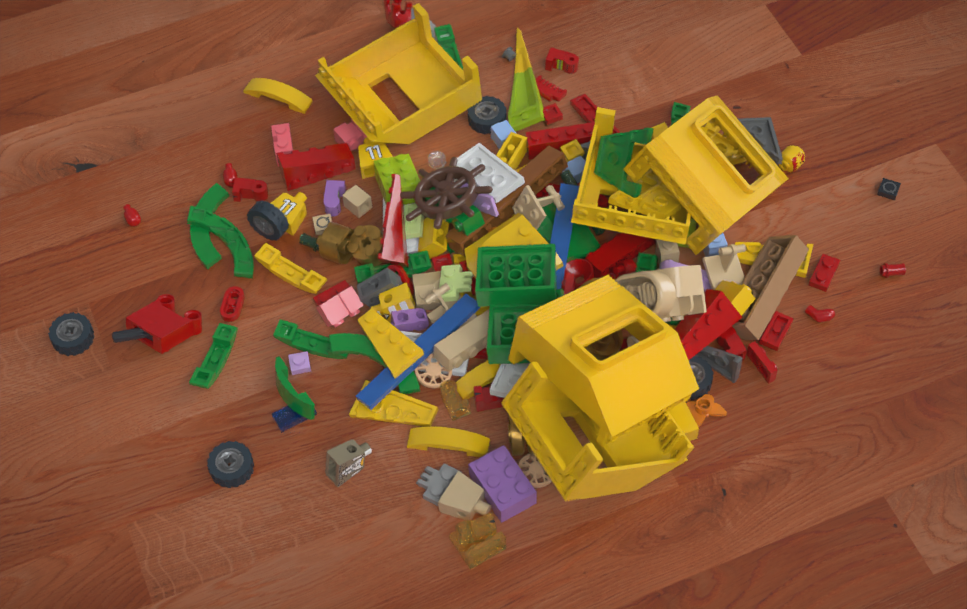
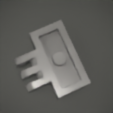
M445 463L439 471L427 466L425 468L426 473L423 472L420 476L422 479H418L416 482L418 486L426 489L423 499L438 506V501L459 470Z

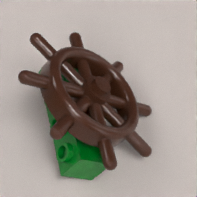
M452 157L447 167L436 169L430 173L423 168L419 169L418 173L423 178L417 184L415 191L400 193L402 199H414L417 205L415 210L406 215V220L412 221L422 214L427 218L435 219L434 228L440 229L442 221L445 219L448 223L451 222L458 232L462 231L466 236L483 226L485 222L482 214L473 203L478 194H487L493 191L491 186H478L474 178L485 170V165L480 164L473 170L468 171L465 168L458 167V159ZM464 184H468V187L460 188Z

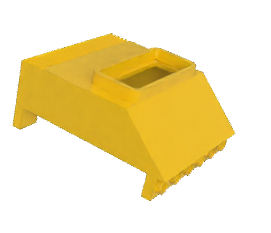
M419 3L413 6L414 19L332 66H327L324 57L318 60L320 68H318L319 73L315 76L371 142L410 144L463 113L468 108L479 103V101H482L478 66L469 56H466L462 59L463 70L432 37L428 12ZM387 78H391L419 111L399 121L371 87Z
M718 95L707 98L646 144L623 169L634 183L638 182L652 169L700 227L687 238L686 244L695 255L789 179ZM707 122H714V127L718 125L724 132L721 136H726V141L730 139L735 145L733 150H738L737 154L741 153L747 159L745 164H750L749 169L753 167L759 173L758 179L751 185L747 183L701 129Z
M597 107L595 125L577 199H575L571 223L686 245L691 215L684 207L673 214L670 220L668 216L667 220L655 218L656 214H653V217L650 216V213L647 216L637 215L636 210L631 213V209L628 210V213L617 211V207L615 206L614 209H611V205H609V209L598 207L599 194L611 196L618 191V188L594 173L601 136L613 133L616 110ZM701 127V129H702V130L706 133V135H707L708 128H707V127ZM634 143L631 160L640 152L645 144ZM628 176L627 181L633 182V180ZM642 178L636 182L642 184L641 194L653 187L642 181Z
M609 275L601 277L518 317L508 360L513 365L524 359H527L529 362H538L548 379L600 426L596 442L601 446L609 442L613 443L618 437L629 434L634 428L643 426L652 418H658L663 412L672 410L681 402L688 401L692 395L691 393L699 390L678 333L628 290L615 282L612 277H609ZM623 327L640 341L603 361L596 359L584 348Z
M531 362L501 402L565 502L567 500L572 501L636 491L688 460L686 458L687 455L694 448L668 410L663 412L658 418H652L647 421L645 425L634 428L629 434L618 437L613 443L609 442L601 446L596 442L600 426L548 379L538 362ZM563 417H573L591 443H586L583 447ZM602 461H604V463L608 467L603 469H597V467L600 465Z

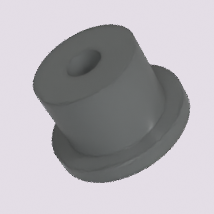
M508 47L502 54V58H506L508 61H512L516 56L512 47Z

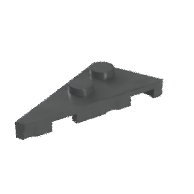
M771 117L737 118L771 159L777 164H782L783 158Z
M706 346L695 355L708 361L712 369L731 382L735 383L739 378L742 357L710 346Z

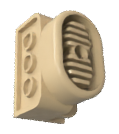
M701 265L641 271L621 275L615 280V282L628 290L664 322L671 321V317L672 321L684 320L685 315L707 312Z

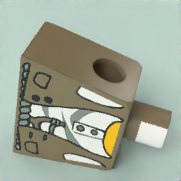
M351 439L326 452L325 474L337 487L341 486L364 468L365 456L372 453L371 447L366 442L359 446L355 440Z

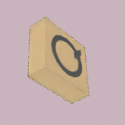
M331 214L312 217L316 235L323 234L328 223L332 222Z

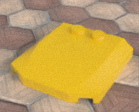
M517 213L464 249L467 268L476 279L478 247L549 243L522 214ZM556 253L557 271L563 267V262Z

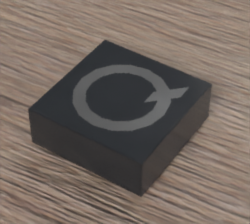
M883 178L877 195L895 200L901 183Z

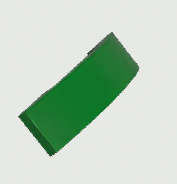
M451 24L434 27L437 43L463 70Z
M428 251L409 254V267L403 268L409 278L414 274H421L430 269L432 265ZM370 263L354 267L358 284L392 264L373 267V264Z
M279 320L273 337L279 341L313 355L333 359H347L349 355H333L330 338L298 329V324L285 320Z
M219 323L212 336L213 343L200 368L196 367L189 381L190 385L209 389L214 384L231 353L238 327Z
M280 356L276 357L275 381L281 398L299 415L310 420L315 419L314 402L306 392L300 394L296 392L288 380L287 365Z

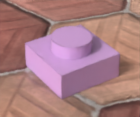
M307 351L288 355L292 375L311 372Z

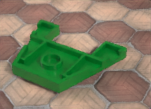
M647 127L625 133L601 136L594 173L631 197L637 198L640 196L642 184L627 181L628 174L623 169L631 161L634 143L648 144L652 140L654 129Z

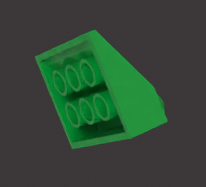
M554 203L542 207L547 216L537 229L549 244L551 242L557 208ZM573 223L566 263L574 259H585L590 252L600 248V244L587 225Z
M556 244L478 247L475 287L478 307L490 306V304L548 303L557 298Z
M546 303L490 304L487 335L489 364H512L508 359L518 317ZM524 359L516 364H525L531 362H529L527 359Z

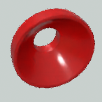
M574 259L566 263L564 279H566L567 273L575 274V279L578 277L584 278L581 283H575L574 290L578 289L586 281L593 279L594 270L589 261Z

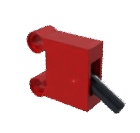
M162 294L157 300L127 316L126 330L113 332L112 340L114 343L137 339L163 354L191 336L202 332V314L198 310H189L185 312L183 318L175 313L174 297L170 294Z

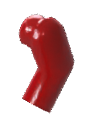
M809 305L805 310L806 314L819 323L830 321L835 317L833 309L817 310L812 305Z

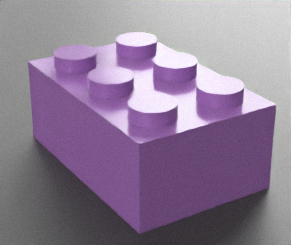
M504 445L469 464V476L473 482L484 489L485 500L491 505V509L501 523L537 503L536 490Z

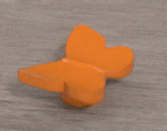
M709 394L703 395L696 402L690 401L686 403L698 428L706 417L727 415L726 410L720 404L714 403L713 396Z

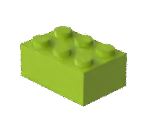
M400 154L395 157L381 158L374 161L376 181L386 204L390 202L391 194H389V187L392 184L391 174L400 175L402 192L415 191L420 178L409 154ZM403 199V205L415 203L414 199Z

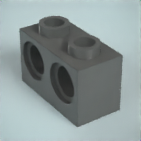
M386 268L357 285L360 301L370 308L380 304L379 294L401 285V277L389 268Z

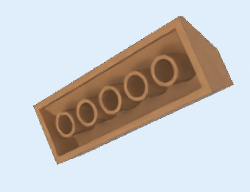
M797 235L768 237L742 284L747 285L752 290L751 294L756 299L744 312L743 318L732 326L741 339H760L773 313L779 306L782 297L788 290L797 270L804 261L809 249Z

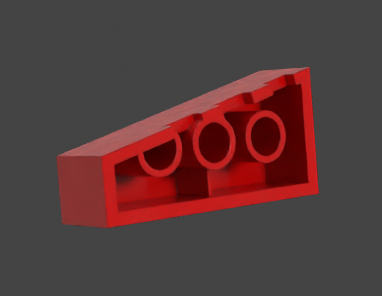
M348 143L327 145L324 149L313 147L309 148V151L304 152L292 150L291 154L277 153L281 176L287 191L356 170L354 156Z
M706 289L704 295L707 312L685 315L684 320H681L674 329L679 335L688 360L743 318L720 290Z

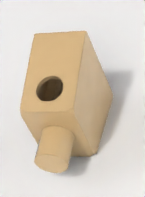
M459 471L438 501L440 512L467 521H471L476 512L486 517L490 512L491 505L483 502L485 498L484 489Z

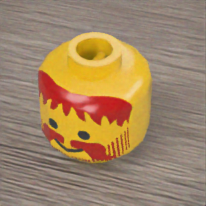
M790 145L781 152L783 159L779 167L788 172L796 171L805 161L804 151L798 146Z

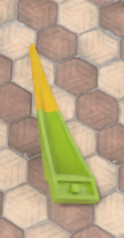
M517 28L513 90L508 112V122L515 132L544 121V107L519 28Z

